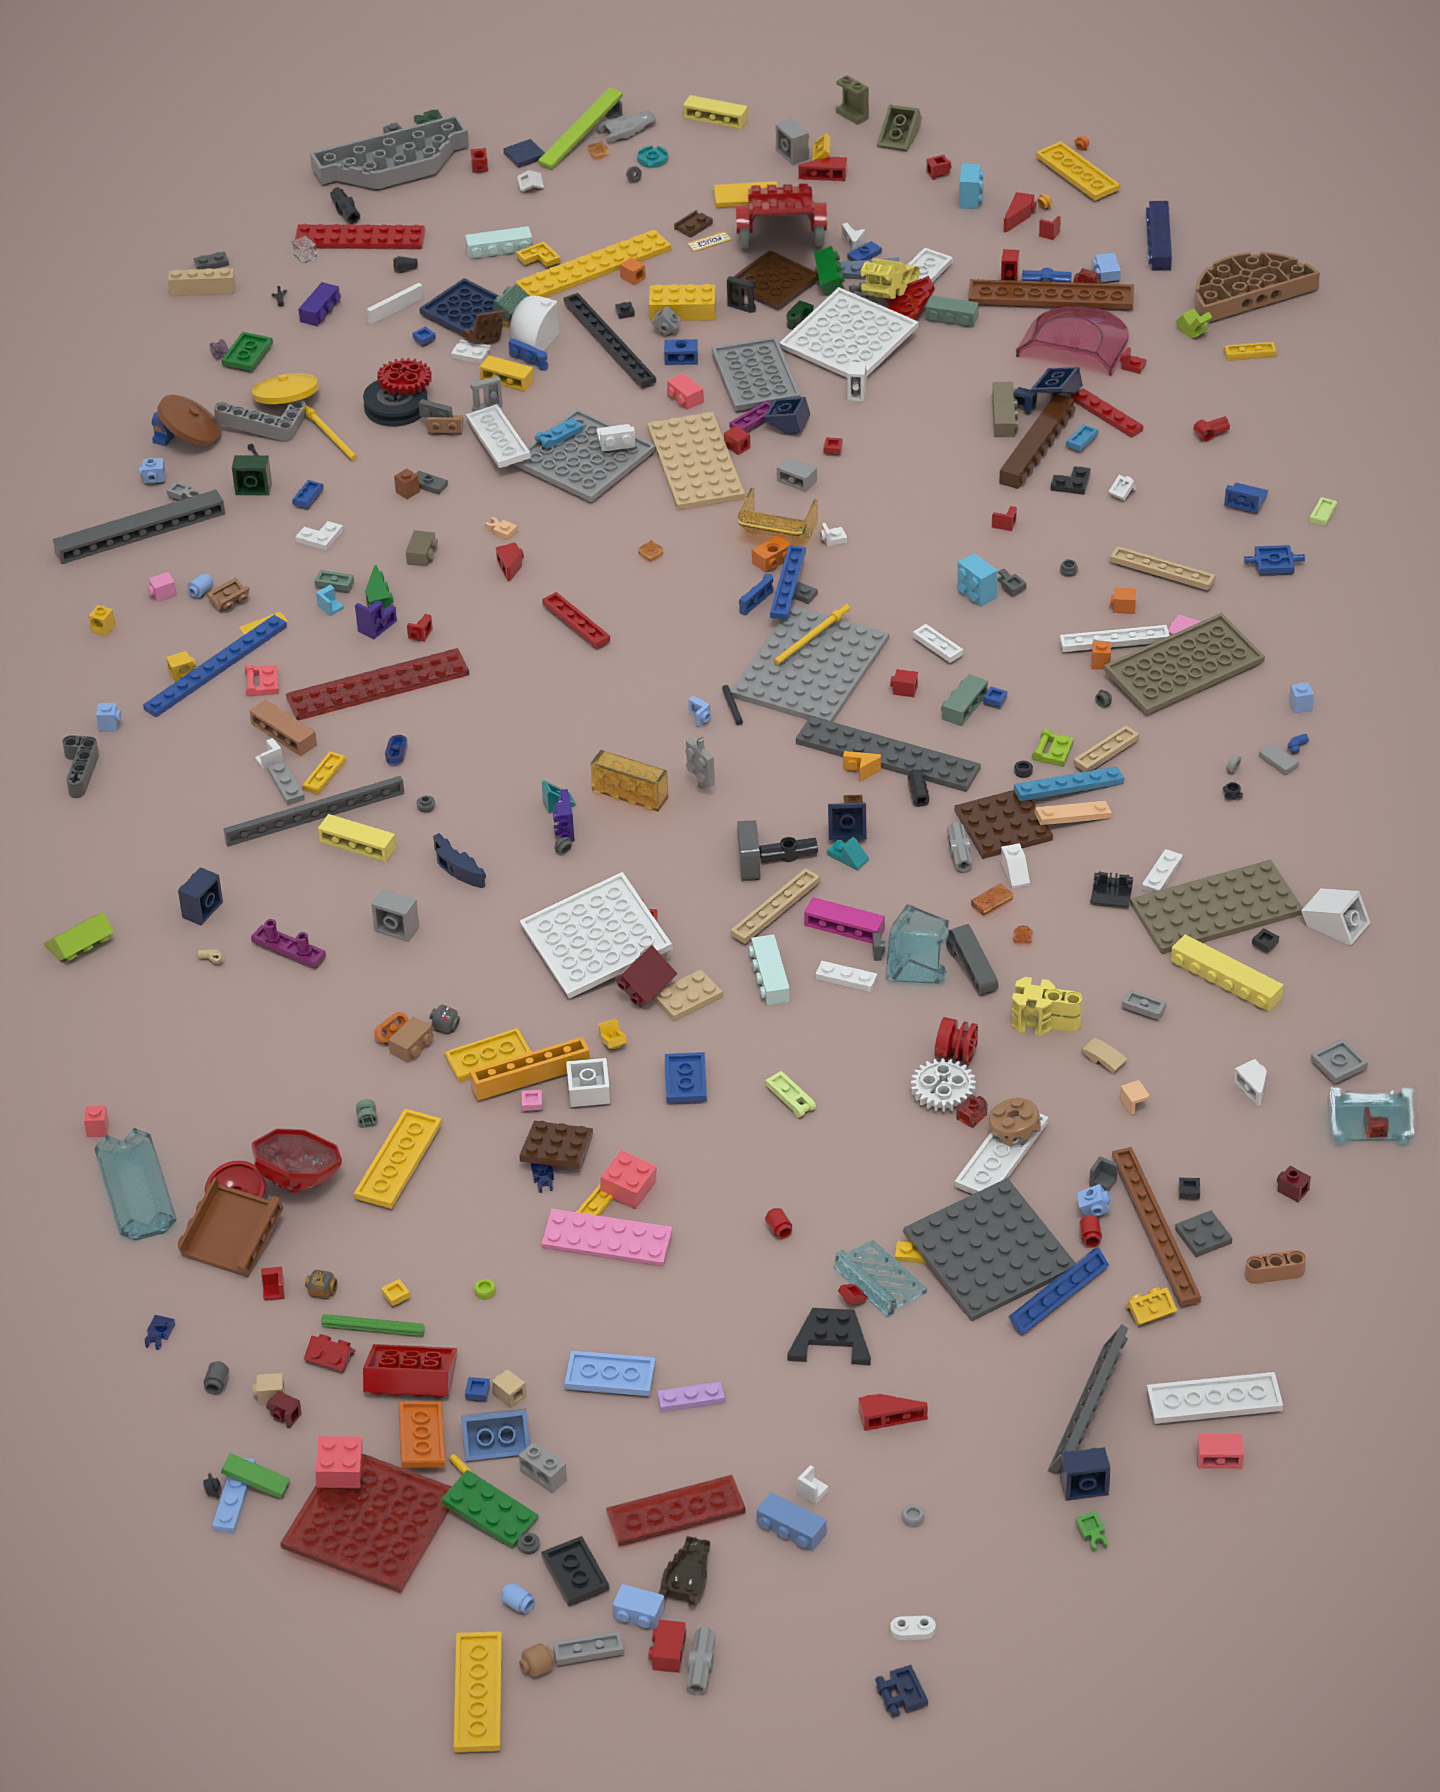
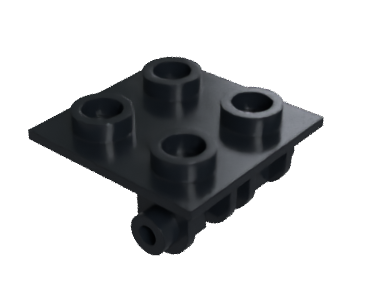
M1099 871L1094 873V885L1090 903L1129 907L1133 877H1129L1128 874H1119L1118 878V873H1116L1115 878H1113L1112 873H1110L1109 877L1108 873Z

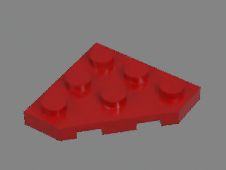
M928 275L908 284L903 295L898 296L896 294V298H885L890 310L915 320L935 288Z

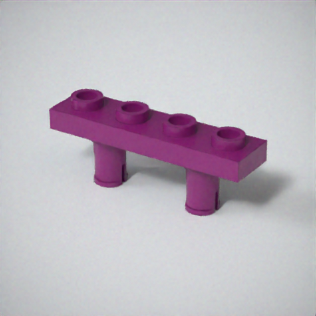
M274 919L266 920L264 925H261L251 936L253 943L313 968H316L326 957L325 950L309 944V936L306 932H300L296 938L277 931V923Z

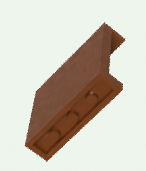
M214 1177L211 1184L207 1185L202 1201H199L193 1218L188 1221L187 1230L178 1241V1248L183 1257L249 1277L284 1209L280 1198L275 1196L268 1200L220 1185L217 1178Z

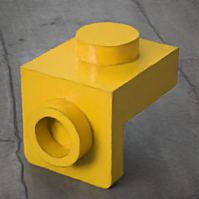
M611 1019L598 1024L601 1041L608 1048L617 1049L622 1044L628 1043L626 1035L619 1029L617 1019Z

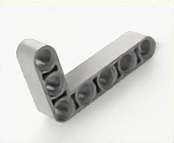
M303 400L290 402L282 417L226 402H218L214 406V419L220 425L288 442L292 440L305 419V402Z

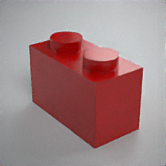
M1003 249L1001 280L1018 281L1019 250Z
M659 1619L658 1627L653 1628L652 1633L654 1647L649 1648L648 1660L652 1661V1670L680 1673L687 1636L686 1622Z

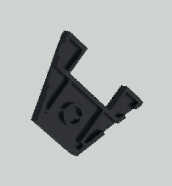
M812 1308L787 1355L788 1361L807 1362L808 1345L852 1347L851 1364L871 1365V1357L855 1310Z

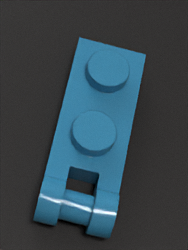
M571 418L543 433L538 432L535 435V440L542 443L548 449L582 432L583 425L574 418Z

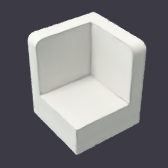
M529 170L517 176L520 190L523 192L533 187L544 188L541 173Z
M273 738L266 740L268 751L255 757L256 762L263 770L267 769V766L283 762L281 747Z
M811 1465L797 1478L798 1495L813 1505H816L829 1492V1486L815 1478V1468Z

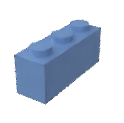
M772 1492L768 1494L756 1510L757 1524L762 1528L769 1529L777 1533L781 1538L788 1539L799 1547L806 1548L812 1552L827 1534L826 1519Z

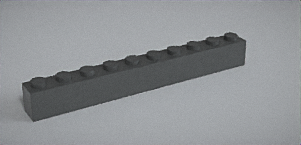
M212 490L54 538L55 554L61 564H65L225 515L224 501L217 490Z

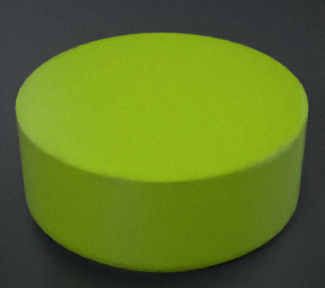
M481 1279L474 1285L475 1295L479 1299L486 1300L495 1295V1284L492 1280Z

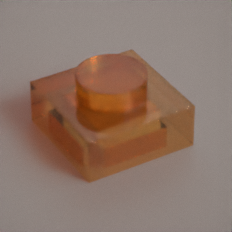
M602 141L588 145V152L594 158H600L609 154L608 147Z
M651 540L639 547L638 553L647 560L652 561L663 554V548Z

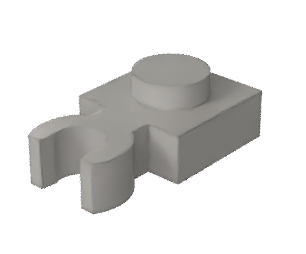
M178 481L167 489V496L178 500L199 495L198 490L191 489V486Z

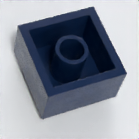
M200 867L179 888L178 895L182 918L202 925L223 903L219 874Z
M1105 1447L1062 1453L1060 1481L1066 1501L1109 1495L1111 1467Z

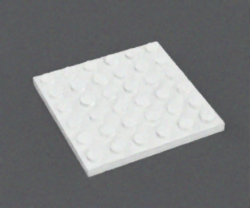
M838 287L793 329L779 345L783 350L846 378L850 362L866 363L867 377L919 325L918 321Z
M623 872L520 920L525 933L568 999L618 976L650 945H653L660 954L673 949L672 943Z

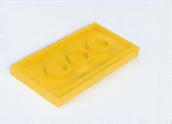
M777 181L714 185L716 208L748 205V189L751 188V185H760L761 188H765L767 185L773 184L778 187Z
M515 1028L446 1051L444 1056L460 1083L470 1079V1070L530 1053L531 1050L519 1029Z

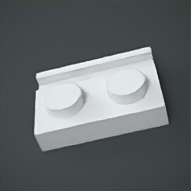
M460 339L459 344L451 352V358L482 364L487 358L488 352H491V345H473L469 341Z

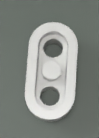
M929 1616L897 1617L890 1624L892 1637L902 1641L930 1639L936 1631L935 1621Z

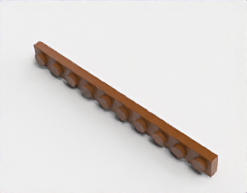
M1132 1147L1112 1151V1158L1118 1164L1121 1178L1180 1306L1200 1303L1201 1295Z

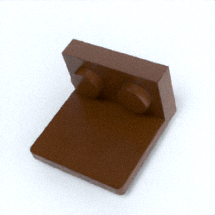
M498 310L477 314L475 326L470 329H464L462 336L473 345L499 341L505 311Z

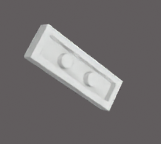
M927 624L913 631V638L949 663L963 655L962 648Z
M1165 849L1142 883V890L1151 893L1164 889L1182 862L1183 855Z
M821 961L816 972V979L872 992L877 981V973Z

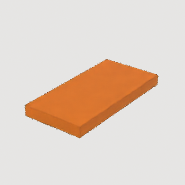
M399 1402L401 1468H445L442 1402Z

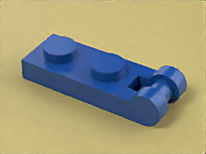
M513 338L508 341L509 355L535 365L541 371L548 369V362H546L548 356L545 351Z
M763 575V580L739 599L740 614L746 616L773 593V575Z

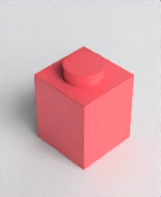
M86 1106L84 1124L87 1137H107L109 1119L106 1106Z

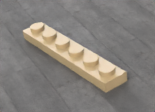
M1119 546L1115 548L1110 556V562L1204 590H1209L1215 581L1214 574Z
M806 868L733 927L730 930L731 936L746 944L820 882V876Z

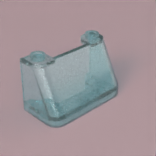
M907 904L890 929L886 979L893 982L938 984L940 981H944L947 971L944 965H939L940 945L947 938L949 921Z
M1330 1088L1327 1096L1331 1139L1335 1140L1336 1143H1347L1348 1141H1397V1143H1408L1410 1139H1413L1415 1133L1412 1088H1402V1092L1396 1094L1395 1091H1390V1094H1350V1091H1345V1094L1341 1093V1088Z

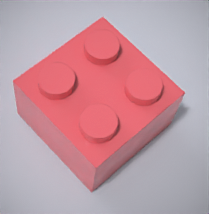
M621 1150L601 1176L600 1191L607 1193L608 1196L610 1194L613 1196V1199L636 1209L656 1183L657 1166Z
M318 1436L315 1469L316 1487L360 1488L363 1459L362 1437Z

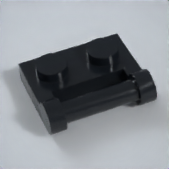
M729 276L726 279L727 306L748 313H754L756 311V305L754 304L755 281H745ZM744 289L748 291V304L745 303Z

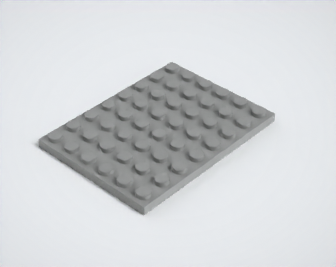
M791 606L788 620L782 619L731 690L732 696L735 699L808 720L810 716L833 722L888 642L889 633L840 619L838 622L828 626L782 663L776 665L774 663L776 657L830 617Z

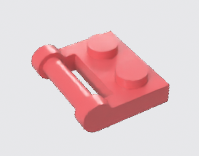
M247 665L245 667V674L247 675L246 694L248 696L279 694L277 665L258 667ZM259 675L260 686L256 687L254 685V676Z

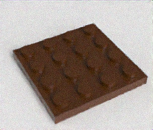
M771 250L733 276L745 281H755L754 298L777 309L819 280L818 272ZM744 289V293L748 295L747 289Z
M1014 790L954 805L956 815L962 825H964L966 832L982 859L1000 855L1001 847L1020 843L1023 849L1053 840V834L1047 825H1040L1034 814L1036 806L1032 799L1020 801Z

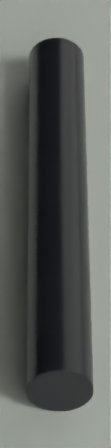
M724 685L722 690L737 725H741L743 720L728 685Z

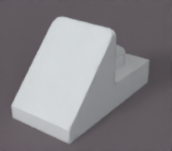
M848 223L842 224V238L851 251L865 244L866 230L854 231Z

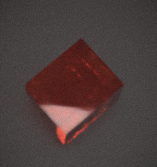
M1365 1107L1363 1122L1367 1138L1387 1137L1388 1117H1371L1369 1107Z

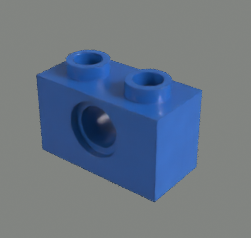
M698 339L664 340L665 365H698Z

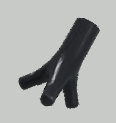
M277 286V294L272 293L271 295L277 298L278 306L282 307L284 306L283 296L287 290L285 289L281 292L280 286Z

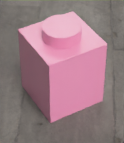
M168 572L148 578V592L157 602L177 595L175 582Z

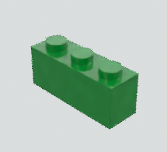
M831 245L814 252L820 286L825 295L832 294L838 287L844 289L843 282H845V278L841 272L843 271L842 265L838 262L840 260L838 251H834Z

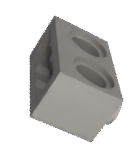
M533 1442L519 1454L520 1472L552 1494L567 1481L566 1464Z

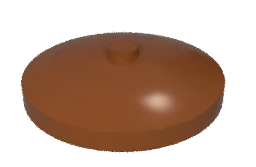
M167 395L158 404L157 413L161 422L173 434L184 441L199 446H210L219 438L221 434L220 425L216 423L214 416L205 407L194 400L179 395Z

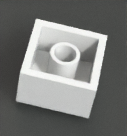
M606 1058L566 1062L570 1107L610 1104Z

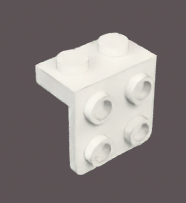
M629 424L597 429L602 452L636 447L635 430Z

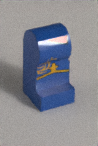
M155 412L152 417L154 428L152 442L167 446L174 438V434L161 422L158 413Z

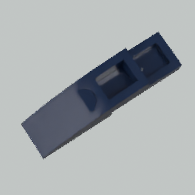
M440 833L434 835V850L436 851L437 863L441 868L466 884L484 888L486 874L482 868L476 865L474 858H470L466 852L459 854L456 849L452 848L449 840L445 839Z

